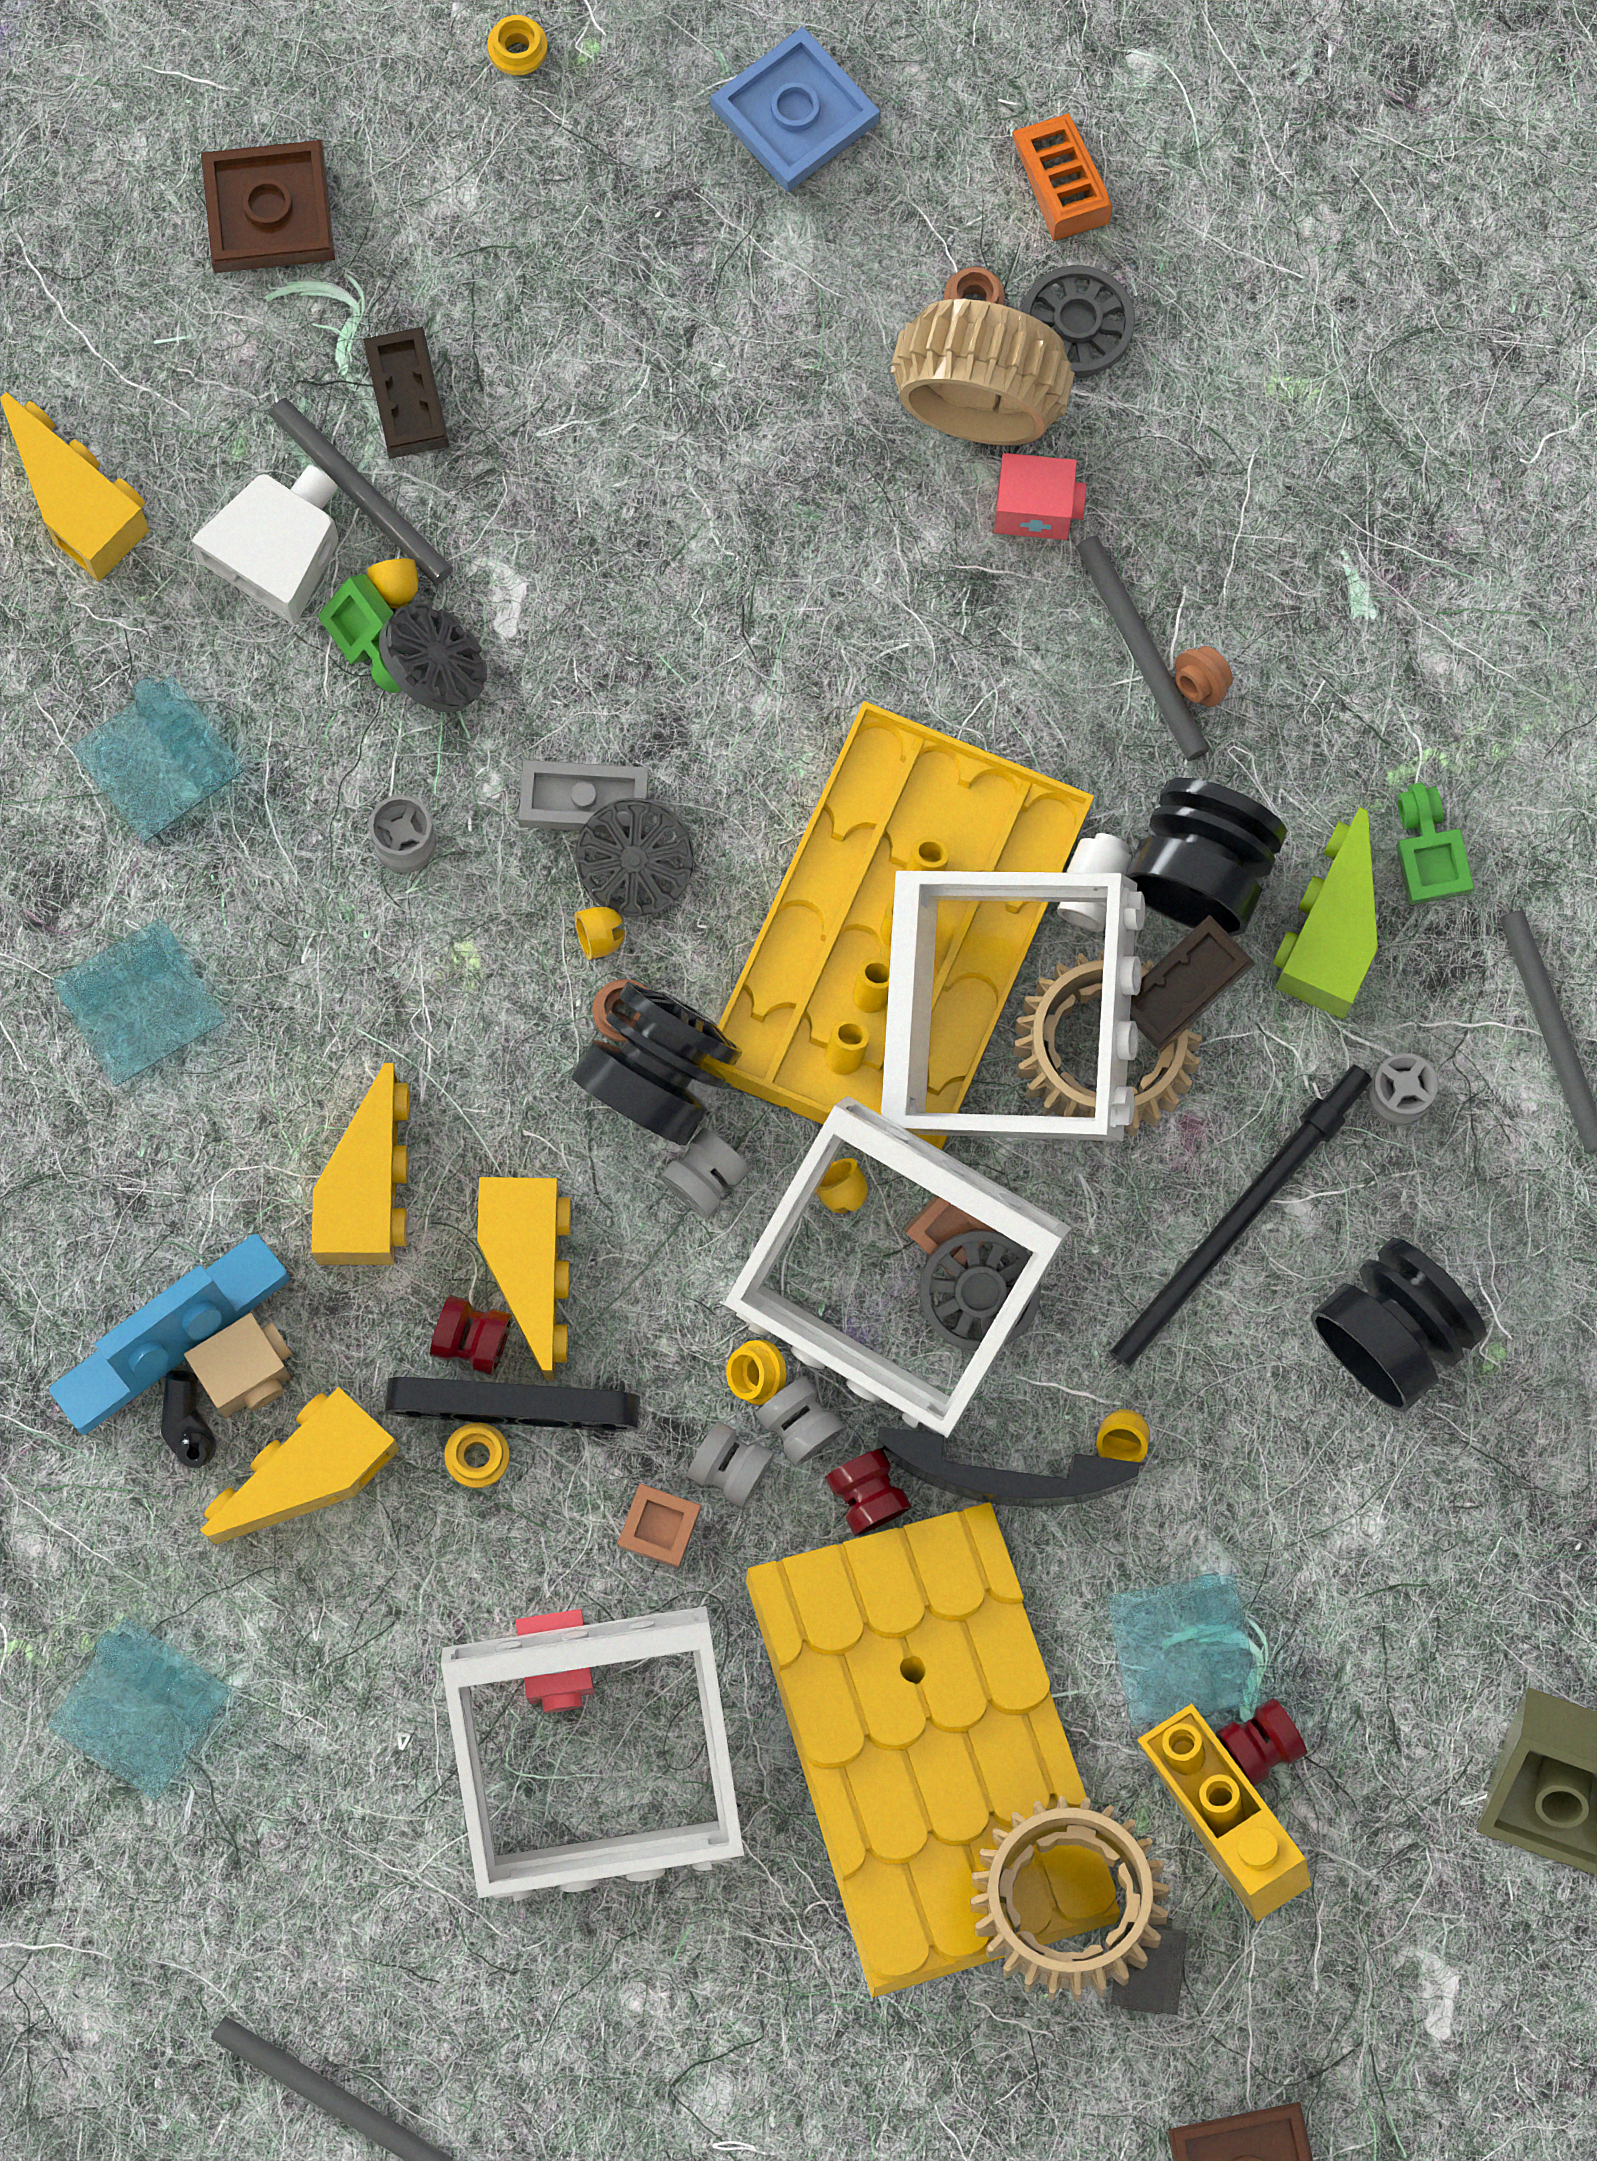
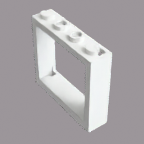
M896 871L881 1115L914 1135L1123 1141L1124 1125H1131L1135 1108L1133 1089L1131 1086H1126L1128 1060L1135 1059L1138 1049L1137 1025L1135 1021H1130L1131 995H1138L1142 979L1140 959L1138 956H1133L1135 930L1143 928L1145 919V900L1143 893L1137 892V883L1122 873ZM938 900L1107 902L1095 1118L925 1113Z
M846 1096L834 1105L724 1305L737 1312V1317L751 1324L748 1330L763 1336H768L771 1332L791 1344L792 1354L805 1364L817 1369H824L827 1366L848 1379L846 1385L860 1397L876 1403L883 1399L903 1411V1420L912 1428L916 1429L918 1426H921L933 1434L938 1432L948 1438L961 1421L1072 1227L850 1096ZM844 1141L1033 1252L950 1397L763 1286Z
M706 1606L442 1648V1674L478 1898L493 1896L494 1899L513 1896V1901L515 1902L532 1896L533 1889L559 1885L562 1891L578 1892L597 1886L599 1879L626 1875V1879L629 1881H647L664 1875L666 1872L665 1868L691 1864L695 1870L707 1871L712 1870V1864L728 1862L733 1857L744 1856ZM693 1651L718 1821L495 1856L469 1686Z

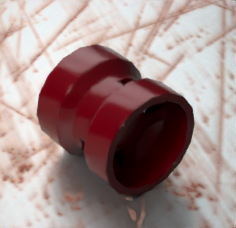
M450 1294L443 1306L434 1331L430 1356L447 1362L456 1358L470 1362L474 1371L493 1376L502 1357L513 1316L494 1308L487 1312L473 1309L469 1300Z
M882 1448L858 1456L825 1476L833 1495L842 1498L845 1504L850 1506L846 1515V1521L854 1537L870 1532L896 1519L912 1508L904 1490L890 1485L889 1472L891 1464Z
M1274 1698L1256 1707L1253 1718L1244 1723L1233 1721L1216 1732V1736L1253 1787L1269 1778L1272 1767L1279 1763L1290 1765L1308 1754L1305 1743L1293 1721Z

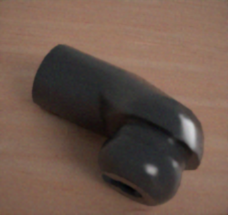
M170 1371L165 1376L161 1434L180 1463L189 1468H200L206 1465L214 1456L216 1440L215 1435L196 1409L198 1377L195 1373L188 1371Z

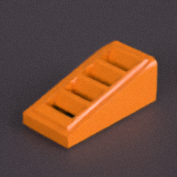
M1069 113L1012 132L1013 141L1053 241L1110 224L1113 209L1112 203ZM1061 134L1063 143L1038 151L1035 150L1032 144ZM1067 154L1071 158L1069 162L1044 169L1041 163ZM1074 173L1078 176V180L1053 187L1051 183L1052 180ZM1084 191L1085 199L1062 206L1059 199Z

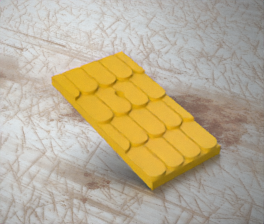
M863 701L717 1026L727 1039L742 1050V1054L735 1066L728 1065L708 1054L704 1061L725 1077L726 1081L724 1083H730L732 1087L782 1108L787 1107L790 1111L822 1125L826 1122L834 1105L846 1096H850L881 1115L896 871L1063 873L1090 810L1094 795ZM938 900L925 1113H959L1050 902ZM916 1135L941 1151L948 1139V1136Z
M991 1502L969 1507L961 1512L955 1511L907 1524L899 1529L896 1527L852 1539L840 1545L834 1544L786 1557L778 1562L775 1560L748 1568L746 1584L871 1997L875 1998L1004 1958L1005 1956L1002 1955L997 1958L988 1959L986 1948L994 1937H979L975 1934V1924L987 1916L970 1910V1899L984 1894L983 1891L971 1886L972 1873L988 1871L979 1862L980 1850H998L992 1840L993 1830L998 1828L1010 1833L1013 1830L1011 1825V1814L1016 1811L1027 1820L1033 1816L1035 1801L1039 1800L1047 1811L1056 1809L1059 1796H1064L1069 1808H1080L1082 1801L1087 1796L1049 1690L1050 1680L1022 1603L1024 1596ZM1036 1845L1032 1846L1034 1848L1033 1860L1030 1865L1020 1870L1013 1888V1907L1020 1914L1021 1921L1020 1931L1015 1934L1017 1938H1019V1933L1026 1930L1033 1933L1038 1944L1046 1945L1117 1923L1120 1909L1115 1898V1885L1108 1865L1105 1864L1099 1853L1079 1845H1057L1048 1853H1039ZM1000 1903L1005 1920L1012 1930L1006 1915V1904Z

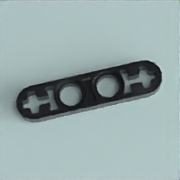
M418 1377L389 1378L387 1380L385 1413L404 1418L609 1432L636 1431L638 1429L640 1396L623 1391Z

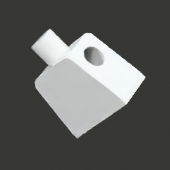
M311 465L305 469L291 489H288L269 475L262 474L257 476L191 540L199 563L295 625L338 543L339 537L335 522L328 514L322 511L337 491V484L323 471Z

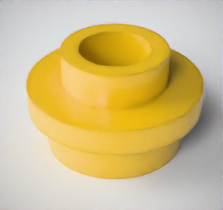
M510 15L500 20L490 31L487 40L488 55L491 62L497 69L509 75L519 76L535 71L541 66L547 55L548 46L545 32L538 23L523 15ZM514 43H523L528 47L522 53H511L507 50Z
M752 1340L744 1343L731 1354L727 1362L726 1377L731 1391L738 1398L746 1400L751 1404H765L784 1389L786 1384L787 1372L784 1358L779 1349L767 1340Z
M469 1423L458 1428L450 1436L445 1447L444 1459L450 1475L458 1483L469 1488H485L496 1483L505 1474L510 1461V1451L505 1437L495 1427L485 1423ZM476 1445L484 1446L490 1452L488 1462L479 1468L469 1466L465 1460L467 1451Z

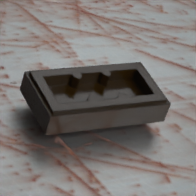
M418 327L364 338L363 341L389 459L450 447L424 328Z
M1209 915L1141 979L1138 995H1131L1130 1021H1135L1137 1029L1162 1053L1253 968L1255 962Z

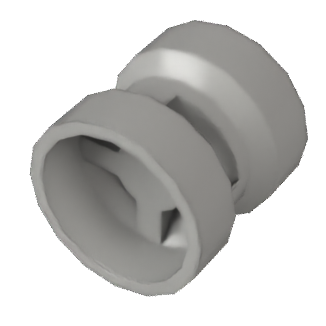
M406 795L387 797L377 804L371 813L368 826L376 856L381 863L390 870L401 873L418 871L427 865L435 853L436 838L430 813L424 804L414 797ZM412 841V843H410L409 845L402 846V844H407L408 842Z
M702 1128L690 1142L691 1151L683 1160L672 1161L660 1174V1178L683 1203L700 1216L708 1218L720 1205V1194L728 1186H737L750 1172V1168L741 1156L724 1140L707 1128Z
M807 1376L797 1379L782 1389L755 1414L767 1431L776 1432L784 1442L783 1453L794 1467L803 1464L818 1454L846 1429L835 1412L825 1411L817 1401L818 1390Z
M718 1420L698 1449L686 1477L703 1487L712 1484L723 1490L725 1500L743 1510L763 1479L775 1453L759 1443L747 1445L737 1439L736 1431ZM732 1454L733 1457H732L731 1461L729 1462L727 1468H726L725 1471L723 1472L722 1469L724 1468V1466H725V1464L727 1463V1461H728L730 1455Z

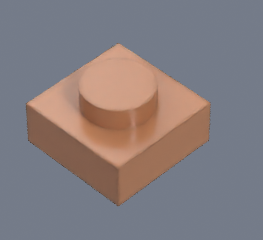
M935 1195L903 1230L930 1255L944 1240L955 1234L969 1229H995ZM979 1241V1243L977 1244V1249H979L985 1241ZM960 1245L951 1250V1256L961 1265H964L967 1261L964 1247ZM941 1265L951 1276H953V1274L949 1270H947L943 1265Z
M639 1483L617 1547L679 1570L700 1514L701 1505Z

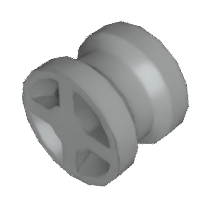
M1399 1053L1386 1059L1378 1068L1368 1087V1101L1372 1111L1382 1121L1391 1125L1406 1126L1417 1122L1432 1105L1438 1092V1077L1434 1067L1425 1058L1414 1053ZM1391 1084L1393 1085L1394 1094L1391 1090ZM1412 1097V1099L1402 1100V1098Z

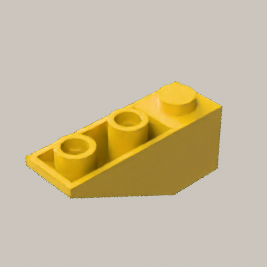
M5 392L0 397V401L49 534L59 549L96 581L100 582L150 531L141 509L145 505V501L123 479L118 478L112 483L97 470L100 467L97 458L79 441L73 439L67 445L52 432L56 428L54 422L35 403L28 401L22 406Z
M394 1063L383 1064L313 1188L311 1253L318 1265H395V1247H406L407 1209L396 1208L397 1184L408 1183V1145H398V1121H409L410 1086L409 1083H399Z
M479 1177L477 1242L481 1254L545 1381H555V1364L567 1363L568 1324H556L557 1299H569L570 1262L569 1260H558L559 1236H570L571 1197H559L560 1191L557 1178Z
M340 1387L329 1397L321 1392L298 1414L296 1421L301 1426L283 1444L276 1439L257 1455L250 1465V1469L255 1472L237 1492L232 1487H229L214 1499L204 1512V1516L209 1521L200 1531L216 1545L353 1498L399 1452L400 1448L397 1442Z
M1192 1703L1137 1739L1142 1750L1213 1862L1256 1922L1311 1886L1306 1858Z

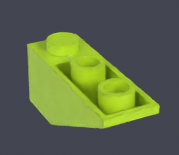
M1360 806L1351 825L1338 821L1323 855L1333 859L1334 862L1325 880L1313 875L1298 907V910L1309 914L1299 935L1287 930L1272 962V965L1283 969L1275 986L1276 989L1343 1020L1353 1004L1378 949L1368 810Z

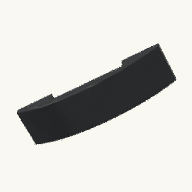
M879 1426L876 1449L882 1448L887 1459L910 1475L949 1493L997 1505L1053 1507L1091 1501L1133 1485L1139 1474V1462L1074 1454L1069 1466L1068 1479L941 1461L944 1435Z

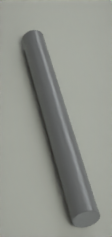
M287 398L281 399L272 407L269 415L409 559L415 561L416 566L435 585L442 583L451 574L453 567Z
M1091 536L1086 538L1076 546V549L1187 761H1192L1203 756L1209 751V747L1099 537Z
M1524 910L1511 912L1500 918L1502 927L1586 1154L1597 1152L1596 1104Z
M224 2016L211 2037L213 2041L405 2161L453 2160L451 2156L229 2017Z

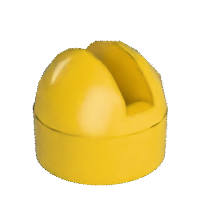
M412 559L386 560L376 563L366 570L367 576L390 608L399 609L408 605L418 591L419 578L416 563Z
M591 907L575 912L574 919L578 939L589 961L607 956L619 949L625 939V930L616 928L623 922L620 914L608 907Z
M844 1158L831 1164L816 1191V1195L821 1203L832 1212L845 1214L848 1210H858L865 1203L869 1186L866 1176L856 1160Z
M1118 1409L1109 1413L1102 1421L1097 1435L1096 1447L1099 1454L1104 1458L1141 1462L1145 1458L1149 1447V1425L1141 1414L1130 1409Z

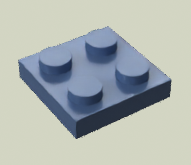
M803 26L710 96L711 109L787 193L880 122L881 111Z

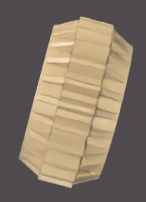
M949 299L932 303L924 308L911 323L907 322L905 329L900 330L890 372L895 376V383L899 390L902 405L915 418L946 434L992 445H1021L1039 439L1052 423H1057L1059 417L1065 415L1075 372L1070 369L1071 363L1067 359L1063 340L1048 325L1019 310L996 303L971 299Z
M1104 950L1101 951L1099 960L1091 962L1082 953L1078 954L1075 967L1072 969L1064 966L1062 963L1056 964L1053 974L1055 981L1040 977L1035 989L1038 996H1026L1022 1009L1028 1016L1017 1018L1014 1031L1024 1038L1015 1041L1013 1055L1025 1060L1018 1065L1016 1074L1018 1078L1032 1079L1026 1096L1028 1099L1042 1097L1045 1101L1041 1112L1043 1116H1047L1055 1111L1061 1117L1095 1118L1096 1092L1078 1085L1070 1073L1064 1071L1059 1074L1061 1057L1055 1051V1031L1061 1018L1071 1014L1076 999L1079 1003H1089L1096 997H1102ZM1148 960L1141 966L1142 978L1152 969V961ZM1196 1021L1162 1053L1159 1052L1158 1062L1154 1071L1143 1077L1138 1091L1135 1087H1132L1135 1100L1134 1116L1131 1125H1124V1128L1131 1137L1136 1136L1141 1120L1153 1128L1156 1127L1161 1118L1160 1109L1173 1113L1179 1103L1175 1093H1188L1193 1081L1186 1074L1196 1073L1200 1063V1059L1191 1053L1199 1048L1202 1041L1201 1035L1190 1031ZM1163 1075L1162 1079L1156 1083L1158 1076Z
M1059 1796L1057 1808L1047 1811L1039 1800L1035 1801L1033 1816L1027 1820L1016 1811L1011 1814L1013 1830L1010 1833L998 1828L993 1830L992 1840L998 1850L981 1849L979 1852V1862L988 1871L972 1873L971 1886L983 1891L984 1894L970 1899V1910L987 1916L975 1924V1934L979 1937H994L986 1948L987 1958L993 1959L1004 1955L1007 1960L1003 1967V1976L1007 1979L1020 1971L1025 1975L1024 1990L1030 1992L1039 1982L1047 1985L1049 2000L1055 1999L1060 1988L1070 1989L1075 2002L1080 2001L1083 1987L1092 1986L1100 1997L1105 1996L1106 1980L1110 1977H1113L1123 1986L1128 1984L1129 1974L1126 1967L1128 1963L1141 1969L1146 1967L1148 1958L1140 1946L1158 1948L1161 1935L1151 1926L1166 1924L1169 1911L1155 1903L1168 1898L1169 1885L1152 1880L1163 1873V1860L1146 1859L1152 1848L1153 1841L1150 1837L1136 1841L1132 1836L1136 1821L1130 1819L1122 1825L1118 1824L1113 1820L1114 1807L1111 1805L1100 1814L1091 1811L1090 1798L1086 1797L1082 1801L1080 1808H1069L1065 1797ZM1036 1845L1039 1853H1048L1057 1845H1079L1099 1853L1105 1864L1115 1867L1120 1861L1122 1862L1118 1868V1882L1125 1889L1126 1910L1120 1926L1108 1933L1104 1946L1107 1953L1103 1954L1104 1950L1100 1945H1090L1083 1952H1058L1038 1944L1033 1933L1026 1930L1019 1933V1938H1017L1015 1934L1020 1931L1021 1921L1020 1914L1013 1907V1888L1020 1870L1030 1865L1033 1860L1034 1848L1032 1846ZM1133 1882L1135 1884L1137 1894L1133 1893ZM1000 1903L1006 1904V1915L1012 1930L1005 1920ZM1131 1928V1931L1128 1933V1935L1116 1947H1114L1124 1937L1126 1929Z

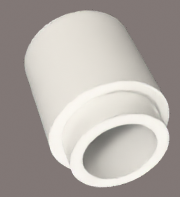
M1105 833L1096 834L1094 839H1081L1066 873H1122L1125 875L1133 858L1129 854L1131 847L1123 840ZM1060 902L1057 913L1067 922L1094 932H1101L1105 928L1107 902Z

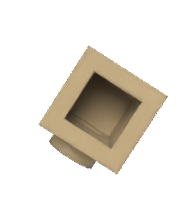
M252 1313L239 1319L184 1354L216 1408L225 1419L245 1406H248L250 1411H255L268 1405L284 1392L280 1384L292 1378L282 1361L293 1355L273 1322L261 1328Z

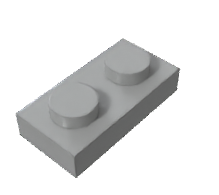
M523 760L518 816L519 827L582 831L588 819L598 809L610 802L624 798L647 799L649 769L648 767ZM626 811L618 812L616 817L624 830H630V815ZM646 815L643 817V831H645ZM598 824L595 828V832L609 833L605 825Z

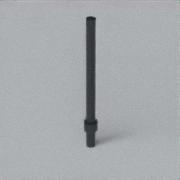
M1353 1064L1323 1100L1315 1098L1299 1117L1302 1125L1109 1351L1120 1364L1126 1368L1132 1366L1321 1141L1329 1142L1345 1124L1343 1115L1372 1082V1078L1365 1070Z

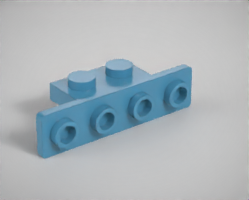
M253 1234L207 1269H204L199 1264L95 1342L94 1345L98 1350L53 1383L49 1388V1392L79 1433L87 1434L186 1359L184 1356L186 1352L236 1322L288 1283L290 1275L258 1234Z

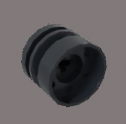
M1177 777L1166 781L1159 800L1161 807L1154 809L1149 823L1156 836H1149L1140 840L1125 876L1137 883V892L1143 893L1145 905L1170 920L1195 929L1210 915L1230 936L1244 934L1262 893V888L1255 878L1270 875L1276 859L1274 854L1280 853L1288 830L1281 819L1269 809L1235 790L1197 778Z
M627 982L619 997L627 1005L640 1013L641 1016L637 1021L621 1012L610 1009L606 1020L618 1033L626 1038L621 1048H618L609 1043L592 1040L572 1072L571 1078L581 1088L628 1119L669 1141L686 1146L707 1112L706 1106L687 1087L692 1079L703 1084L721 1088L726 1081L725 1077L707 1064L704 1059L708 1054L719 1061L735 1066L742 1054V1050L725 1037L715 1022L686 1003L665 992L659 993L647 990Z
M1392 1237L1378 1251L1379 1261L1369 1259L1359 1269L1362 1282L1369 1294L1354 1285L1343 1283L1311 1314V1319L1322 1341L1340 1364L1378 1400L1393 1410L1405 1413L1439 1381L1436 1369L1427 1355L1441 1364L1454 1367L1464 1357L1462 1347L1472 1350L1487 1335L1485 1323L1474 1304L1444 1269L1420 1249L1403 1239Z

